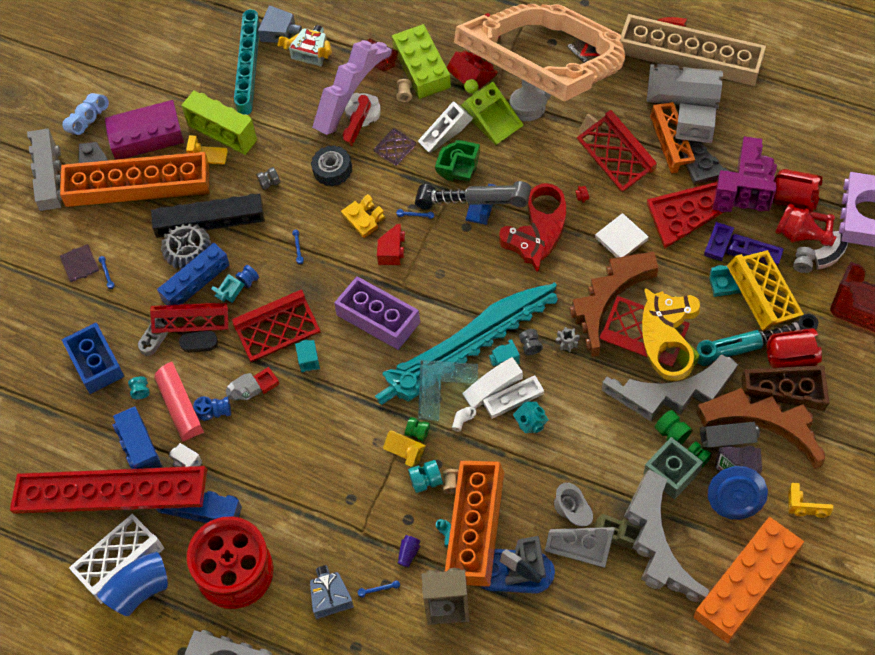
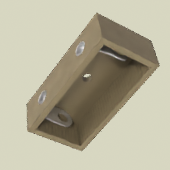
M451 568L444 572L428 570L426 573H421L427 624L469 622L465 570Z

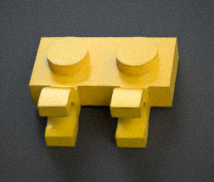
M369 194L361 200L360 204L354 201L341 211L346 220L363 238L377 230V223L385 219L384 211L380 206L372 212L371 216L366 213L367 210L374 207L373 199Z

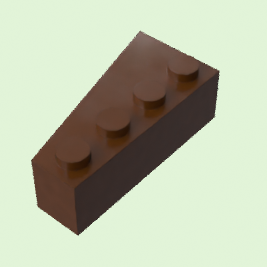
M825 366L746 369L741 376L742 389L745 394L747 393L752 398L764 400L773 396L774 400L779 403L796 406L804 404L807 408L823 411L830 404Z

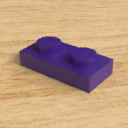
M716 222L704 256L722 261L734 227Z

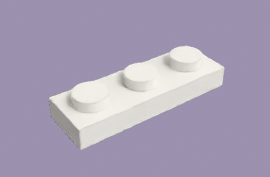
M534 375L484 399L483 404L493 419L522 405L524 402H529L543 395L544 389Z

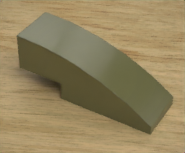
M605 514L597 518L594 527H615L611 543L633 549L632 547L642 528L640 525L631 524L626 519L620 521Z

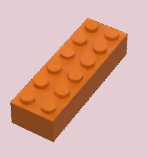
M460 461L445 571L451 568L465 570L466 585L490 586L504 479V470L500 462Z
M769 516L696 609L693 618L729 644L799 553L804 541Z

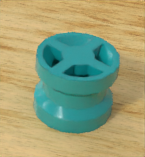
M134 377L128 381L132 399H143L149 396L150 391L147 388L148 381L146 377Z

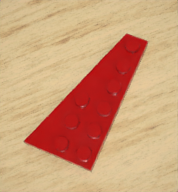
M717 182L647 199V206L664 249L724 213L719 210H713Z

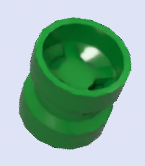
M410 417L406 425L405 436H414L424 442L430 430V423L425 421L419 422L418 419Z
M694 442L688 448V451L703 462L702 468L712 457V453L708 450H703L698 442Z

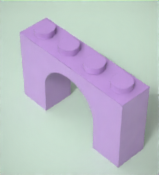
M850 172L849 178L844 180L843 190H846V193H843L842 204L845 207L842 208L840 219H843L839 227V233L842 234L841 241L875 247V220L863 216L856 208V205L861 202H875V176Z

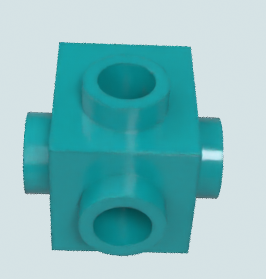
M524 402L513 414L524 433H539L549 421L544 409L537 402Z

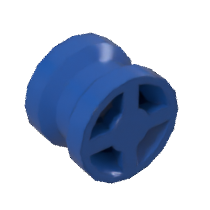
M246 265L242 272H238L235 275L237 280L245 284L244 287L248 289L253 281L259 279L257 272L249 265Z
M203 396L195 400L193 408L197 417L204 421L211 419L214 416L211 399Z
M224 397L222 400L212 399L215 418H219L221 415L231 416L229 397Z

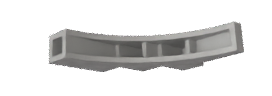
M648 470L643 476L624 515L631 524L642 527L632 548L637 550V553L641 556L650 557L641 580L645 581L647 586L654 589H660L667 584L669 589L676 592L680 591L689 600L701 602L708 595L709 589L695 581L681 567L673 556L664 535L661 521V501L667 479Z

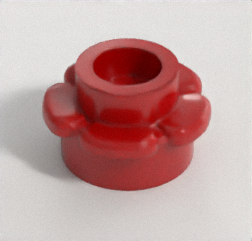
M578 186V190H575L577 200H582V203H585L586 200H589L586 186Z

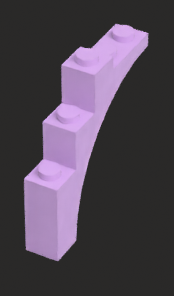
M362 40L361 42L354 43L348 63L338 67L334 84L323 90L313 128L326 135L336 132L345 107L360 82L376 64L391 55L392 49L382 42L371 44L368 41Z

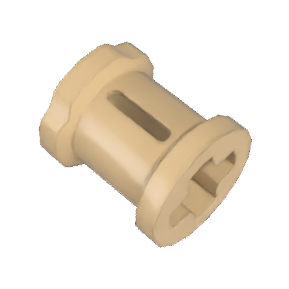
M400 79L397 81L398 94L396 98L398 101L409 102L412 99V94L410 93V88L412 87L411 80Z
M446 469L443 471V476L445 477L444 493L456 494L458 469Z

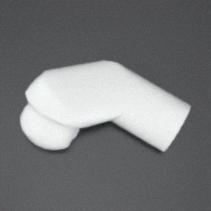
M466 407L457 411L452 430L460 432L463 423L474 418L476 409L474 407Z

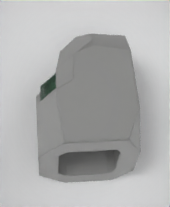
M251 373L240 376L226 388V395L229 399L237 401L240 399L248 400L261 392L260 386Z

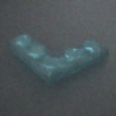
M422 360L420 362L418 420L439 421L441 382L474 384L478 380V364Z

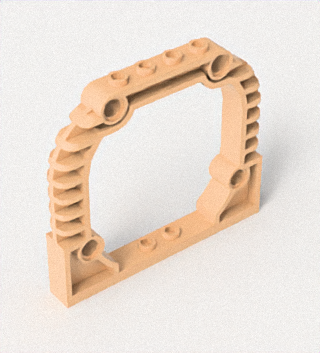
M536 4L512 6L489 17L483 15L456 26L454 43L564 102L591 89L592 84L609 77L611 74H615L622 68L625 61V51L620 42V34L558 4L551 6L545 4L541 6ZM542 25L551 30H562L596 47V52L600 56L580 65L569 63L566 67L547 66L542 68L500 46L497 42L500 35L518 27Z

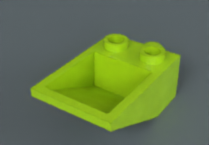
M469 79L465 82V91L473 94V96L465 100L460 106L473 117L471 122L495 145L524 126L494 82H491L480 91L478 90L477 81Z

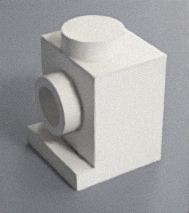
M181 443L176 448H173L169 454V458L173 460L175 467H191L202 464L199 454Z

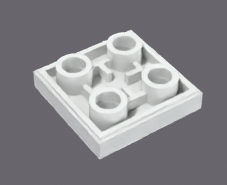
M623 213L595 234V238L616 258L629 256L648 241V236Z

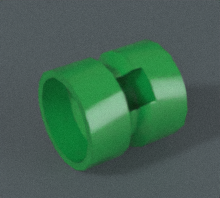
M673 410L665 413L654 427L662 436L667 435V441L672 437L679 444L684 443L693 431L685 422H680V417Z

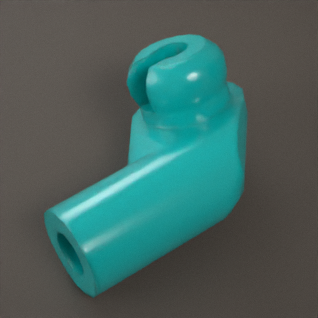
M439 519L436 521L435 526L445 536L444 547L448 548L451 524L447 520Z

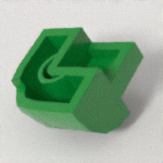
M456 140V142L448 144L446 147L443 146L435 164L436 172L444 179L452 182L454 179L471 182L473 173L478 165L480 144Z

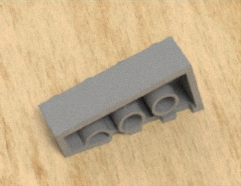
M49 128L27 132L28 139L32 146H29V153L33 161L31 163L33 177L36 178L33 179L35 202L40 211L61 208V174L59 175L61 161L58 156H61L59 145L56 146Z

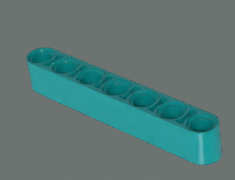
M252 9L246 10L242 16L234 93L236 110L243 115L250 114L253 108L259 45L258 29L260 22L258 13Z

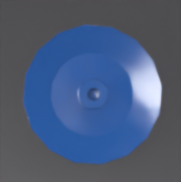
M733 466L724 469L713 477L708 486V500L711 507L719 515L728 519L742 520L751 517L759 512L767 501L768 488L764 478L757 471L748 467Z

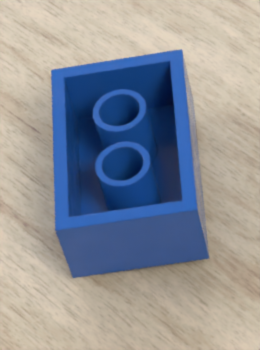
M97 322L62 339L89 394L125 377Z
M134 406L114 415L116 423L112 425L120 439L119 442L126 453V459L132 469L163 468L136 407Z

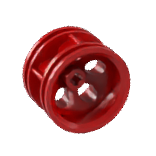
M238 517L214 519L203 525L194 534L187 550L189 572L202 595L213 605L224 609L244 608L258 601L268 590L273 579V560L261 532L251 522ZM236 541L247 542V545L243 548H236L234 543ZM223 544L221 549L214 551L216 547ZM253 559L256 561V565L254 568L246 570L242 568L243 560ZM208 563H216V569L212 573H204V568ZM227 573H233L237 577L235 583L229 586L224 585V576Z

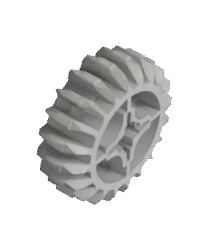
M190 223L188 226L182 224V227L175 226V230L169 229V234H164L165 239L162 240L161 251L169 265H173L175 269L178 267L182 269L211 245V240H209V234L206 233L205 229L200 228L197 224L194 227ZM196 240L200 241L199 247L196 246ZM174 246L177 247L176 254L173 252Z

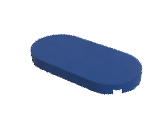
M495 549L491 584L489 587H480L490 591L540 593L548 589L553 583L555 576L554 565L543 554L546 578H542L539 583L526 581L507 585L505 579L506 576L508 577L510 568L500 562L502 552L505 549ZM508 550L512 553L516 552V550Z

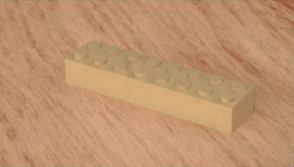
M628 14L620 41L623 45L625 56L659 64L677 65L680 69L686 67L723 71L722 79L751 86L756 84L766 48L764 45Z

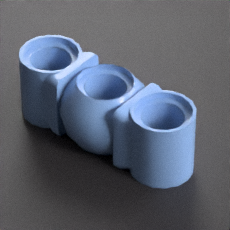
M89 94L86 100L76 107L75 113H71L63 121L64 131L77 135L82 134L85 128L95 121L97 114H101L108 107V98L101 94Z

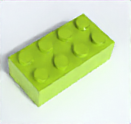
M424 24L392 35L393 49L408 79L411 80L418 99L451 88L450 74Z
M193 90L181 105L188 127L244 155L247 154L257 141L251 117L237 112L232 107L223 105L218 100L209 98L204 93H198Z

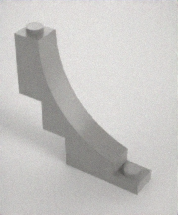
M721 354L707 369L681 381L659 384L629 379L623 387L618 380L606 377L602 384V391L644 418L652 421L663 405L668 406L681 415L693 398L704 403L719 397L735 375L738 364L732 358Z

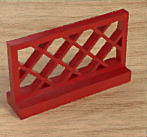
M612 110L605 113L602 119L577 137L578 142L622 193L646 174L656 169L657 162ZM605 123L609 128V133H599L598 127ZM587 135L595 136L594 144H587L583 138ZM597 136L608 137L607 145H597ZM610 138H618L620 140V147L609 146ZM596 148L607 149L606 158L598 157L595 154ZM608 150H619V159L608 158ZM621 151L630 152L632 159H621ZM607 162H617V171L609 170ZM620 163L631 164L630 172L619 171ZM633 164L641 165L644 171L632 173ZM618 176H629V182L622 186L618 181Z
M302 289L232 319L233 326L251 363L321 332ZM301 305H304L306 309L304 317L294 314L295 309ZM279 315H289L286 324L277 321ZM292 317L302 320L299 329L289 325ZM306 321L312 323L315 329L307 332L302 330V327ZM262 322L272 323L269 332L259 329ZM275 324L284 327L281 336L272 333ZM251 329L254 330L252 338L248 339L243 337L241 331ZM287 329L297 332L295 338L288 339L284 337ZM257 332L267 335L264 344L254 341ZM270 336L280 339L277 346L271 347L267 345ZM252 344L262 347L259 354L252 356L250 352Z
M617 296L599 338L647 357L644 343L638 341L643 339V333L639 326L642 324V321L637 322L634 312L640 309L644 310L645 306ZM620 301L628 305L629 312L619 315L617 307ZM632 314L636 324L625 328L621 318ZM619 319L623 329L617 332L609 330L611 322ZM686 321L681 324L685 326L680 334L684 339L690 323ZM637 326L641 336L635 339L629 338L626 330ZM676 347L674 354L668 353L665 350L660 352L661 355L658 362L674 368L681 348Z

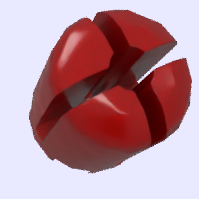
M789 169L780 170L774 179L776 191L773 202L786 207L789 204H793L796 208L809 209L814 212L820 198L818 197L820 192L818 185L822 186L823 176Z
M811 328L771 335L767 342V359L771 367L818 366L817 363L822 362V348L818 347L815 336H818L817 331Z

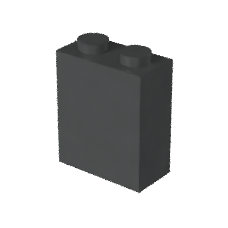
M755 422L699 427L702 447L755 443L757 438L760 437L759 427L755 426Z

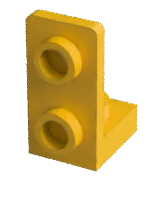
M189 135L186 148L187 153L206 152L209 164L224 165L226 162L227 148L201 146L197 136Z
M389 431L383 449L407 459L405 464L414 467L420 463L426 445L394 431Z
M791 483L788 489V513L796 516L815 515L818 518H825L831 515L833 505L802 503L803 491H800V483Z

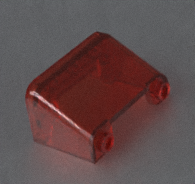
M850 261L839 284L830 311L833 316L875 332V285L864 281L866 276L865 269L861 265Z

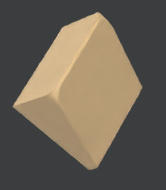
M588 113L579 132L582 134L598 122V120ZM601 126L598 127L599 133L601 131ZM587 135L586 138L589 141H593L595 136Z

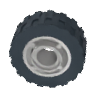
M326 146L321 148L312 157V171L315 179L320 184L325 186L340 185L351 176L352 163L349 153L340 146Z

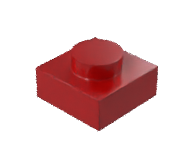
M269 367L253 376L263 394L280 384Z

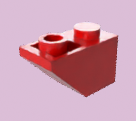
M396 224L378 239V265H400L401 258H404V247H401L402 242H405V231H402L401 224Z

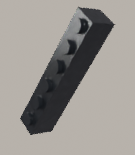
M261 194L233 196L227 199H214L212 201L195 202L186 205L180 204L173 207H160L151 210L152 228L156 238L164 237V234H169V229L175 230V226L182 227V224L188 226L190 223L193 227L197 224L200 228L212 230L265 222Z

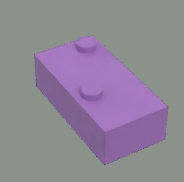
M358 276L334 302L337 316L397 350L420 324L419 310Z

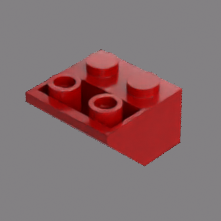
M455 51L446 67L448 72L464 85L469 79L477 81L478 89L498 74L491 63L467 51Z

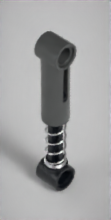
M517 181L513 185L470 186L466 191H460V189L458 191H452V189L450 191H445L444 189L439 191L431 185L422 184L418 188L414 203L423 210L431 209L437 203L445 202L448 204L450 202L457 203L458 201L461 203L467 201L469 205L512 204L516 207H525L529 201L531 186L526 182Z

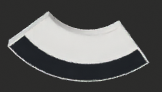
M839 231L833 232L837 238L832 247L824 246L814 250L816 253L815 262L817 269L833 265L845 253L848 242L841 241L842 234Z

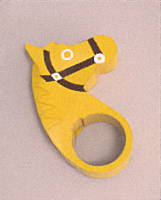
M645 289L647 303L643 312L642 330L647 357L652 367L662 378L669 381L683 380L693 370L694 353L688 342L675 328L680 326L685 319H694L700 314V302L692 295L671 297L664 294L663 291L654 294L650 290ZM666 347L681 348L688 354L690 358L689 363L680 371H667L658 362L661 355L660 352L666 350Z

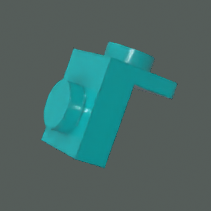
M228 274L218 289L214 286L211 289L216 292L215 297L221 301L228 300L233 303L245 284Z

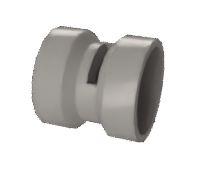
M809 247L798 248L796 251L797 259L794 261L793 268L801 273L811 272L813 268L812 261L815 259L816 254L815 251Z

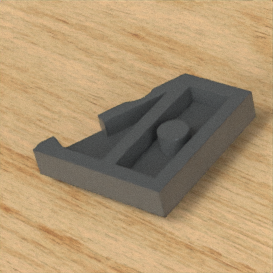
M97 142L79 144V163L108 161Z
M539 536L519 539L515 548V554L531 565L542 578H546ZM510 569L508 577L506 576L505 579L507 585L531 581Z

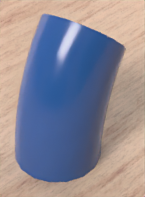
M156 551L144 555L120 569L103 585L97 593V597L116 612L124 616H130L143 601L167 589L166 570L159 553Z

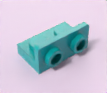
M718 265L711 268L709 279L714 297L741 293L727 266Z

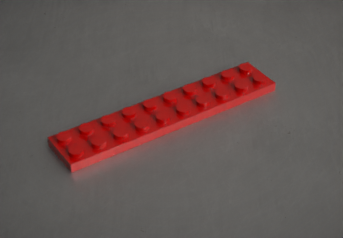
M205 466L20 473L16 476L10 511L13 514L202 507L208 469Z

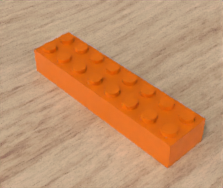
M206 152L61 165L60 196L65 207L210 194L209 162Z

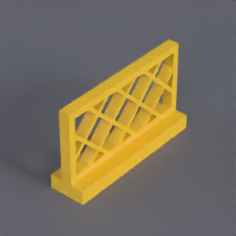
M768 250L747 256L737 255L727 265L762 331L769 329L771 326L798 319L804 315ZM764 257L767 262V266L760 263L759 259ZM746 262L754 265L753 270L749 268ZM757 267L765 271L764 276L756 272ZM769 273L775 276L776 282L768 278ZM755 278L763 281L762 286L757 283ZM766 283L774 287L773 292L765 288ZM778 289L784 292L785 298L777 294ZM764 294L772 297L771 302L767 301ZM775 299L783 303V308L774 305ZM787 306L793 308L795 314L786 311ZM773 310L781 314L780 318L777 319Z

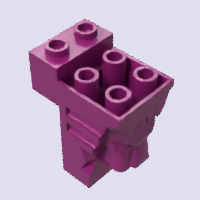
M744 136L738 159L737 173L720 170L713 210L732 212V208L735 206L742 209L749 208L770 212L776 191L774 175L777 170V164L774 163L773 158L761 155L763 139Z

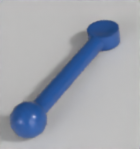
M402 209L396 212L398 217L407 215L428 217L429 219L434 218L433 212H404Z
M293 230L292 235L295 237L297 250L296 262L303 264L304 259L301 257L298 239L299 231Z
M100 256L98 260L102 264L107 279L108 289H113L115 285L110 279L105 264L106 258Z
M395 580L391 584L367 590L360 588L358 595L359 597H365L368 593L389 588L397 589L400 587V582Z

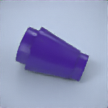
M405 535L404 539L401 540L397 564L409 568L421 547L419 539Z

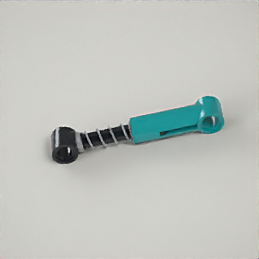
M804 314L799 320L789 326L784 325L782 328L775 327L774 330L767 329L766 332L754 330L715 341L703 340L699 342L696 349L699 354L698 364L709 366L721 354L725 357H731L762 349L763 344H767L769 337L775 333L811 328L817 330L818 319L812 314Z

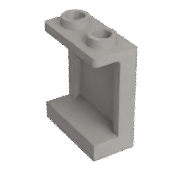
M680 103L675 138L712 143L716 108Z

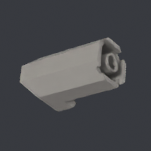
M651 64L647 102L663 104L674 102V105L685 103L719 108L718 102H720L721 77H723V71L686 67L679 70V66L658 64L657 68H654V64Z

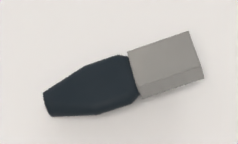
M507 549L502 552L501 563L513 571H517L518 574L536 583L542 580V576L531 565L524 562L521 557Z

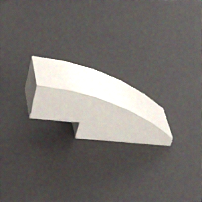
M511 357L478 379L462 394L470 407L477 408L483 405L484 399L505 390L507 387L523 379V372L513 357Z

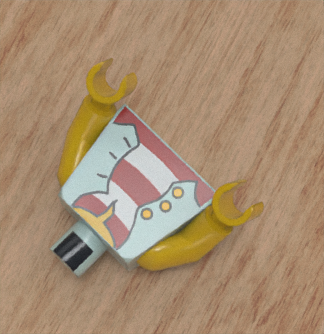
M315 25L313 30L304 28L290 39L286 37H279L277 46H283L285 50L289 48L291 59L322 67L324 58L328 59V56L332 54L330 42L327 41L326 34L323 33V27Z

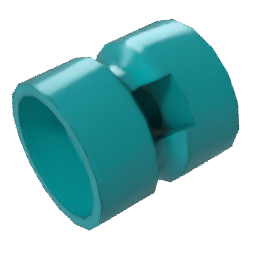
M435 460L424 463L423 467L418 465L408 469L415 493L427 490L428 486L433 488L443 484Z

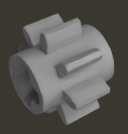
M565 327L562 332H557L556 344H560L561 351L564 349L571 352L573 347L578 348L577 341H579L580 335H575L574 328L567 329Z

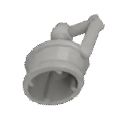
M522 79V87L512 93L509 102L521 121H532L544 114L545 105L550 99L551 94Z

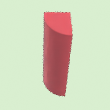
M173 362L165 364L155 373L154 379L181 441L184 442L204 433Z

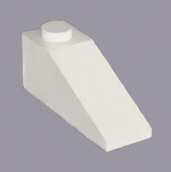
M453 101L418 142L431 153L460 133L473 117L462 106Z

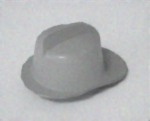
M569 482L559 485L554 500V507L557 513L581 527L591 524L593 512L580 489Z

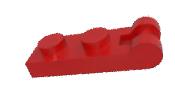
M366 95L359 96V106L350 117L351 123L349 127H346L342 137L347 145L353 146L372 104Z

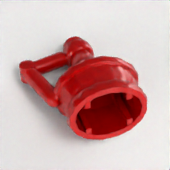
M789 204L775 233L782 234L791 243L815 240L824 246L832 247L837 238L833 234L835 216L813 212L809 209L796 208L793 204ZM814 220H818V221L825 222V223H826V229H825V231L822 230V229L815 223Z

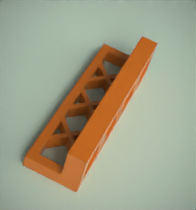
M674 102L653 105L650 114L651 121L670 172L678 173L680 165L695 162L694 154L688 140L681 139L683 141L681 145L673 140L676 136V131L669 128L668 124L669 122L675 125L678 123V112ZM670 109L672 112L671 116L664 114L662 110ZM679 152L686 153L689 158L680 159Z

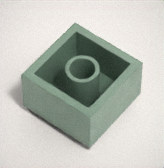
M671 437L645 464L643 475L648 470H651L666 478L667 482L663 491L673 499H676L701 472L703 462Z

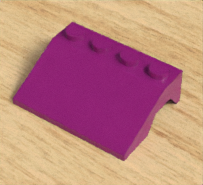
M173 100L105 117L107 136L115 160L185 143Z

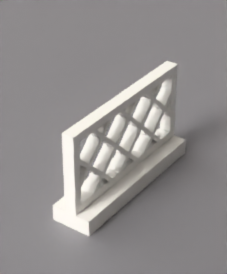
M131 514L71 565L69 569L102 604L103 602L97 597V593L114 574L132 561L156 551L160 553L165 548L159 539ZM134 521L136 523V530L126 532L127 526ZM147 535L149 537L143 544H138L139 536ZM134 536L133 544L124 545L125 537ZM121 537L119 545H110L113 538ZM123 549H132V553L128 557L122 558ZM105 550L103 559H94L98 551ZM109 550H118V557L108 558ZM107 563H116V567L112 571L106 572ZM83 564H89L88 572L79 573L77 571ZM93 564H102L101 572H92ZM91 577H100V581L92 587L90 585Z

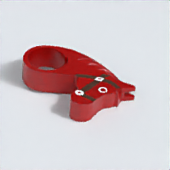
M549 183L539 184L530 192L527 205L530 226H522L518 229L512 226H504L499 232L501 247L518 253L524 260V263L533 264L536 272L539 271L541 261L557 245L566 221L564 194L559 187ZM548 195L554 197L560 206L554 213L545 214L534 208L532 205L533 201L540 196Z

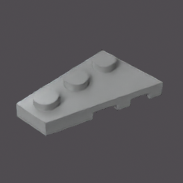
M615 527L550 529L545 551L605 568Z

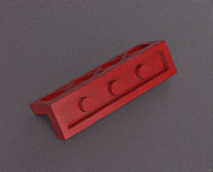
M227 303L151 306L150 308L151 333L229 330ZM216 315H224L223 325H216L211 320ZM197 316H202L207 320L201 326H197L192 322ZM177 317H183L187 322L184 326L178 327L173 321ZM155 318H164L168 322L164 327L155 328Z

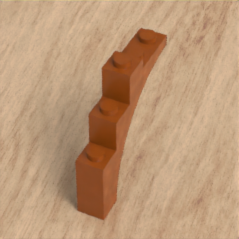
M654 252L609 259V267H606L607 276L591 279V286L588 287V297L573 299L572 307H569L570 316L575 319L576 325L581 324L582 333H586L585 345L586 349L590 350L591 357L599 356L600 342L598 331L602 317L609 305L629 287L641 281L657 277L659 267Z
M740 388L698 405L697 415L704 427L755 422V426L776 433L795 445L807 457L814 469L823 465L825 452L815 441V434L810 429L813 416L809 410H806L804 404L782 413L781 405L774 400L773 396L751 404L749 395L745 394L743 389Z

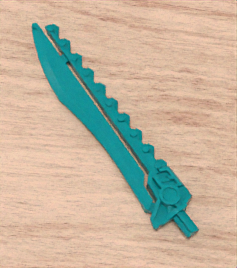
M553 282V284L527 289L495 302L447 340L405 363L398 364L396 370L384 371L382 375L386 378L389 387L375 395L377 402L383 405L396 395L399 399L402 398L409 402L433 386L435 382H439L442 373H452L454 365L465 364L468 356H478L481 352V347H491L494 343L493 339L504 338L508 329H518L520 321H530L533 317V312H543L545 304H555L558 298L552 292L556 290L557 284Z

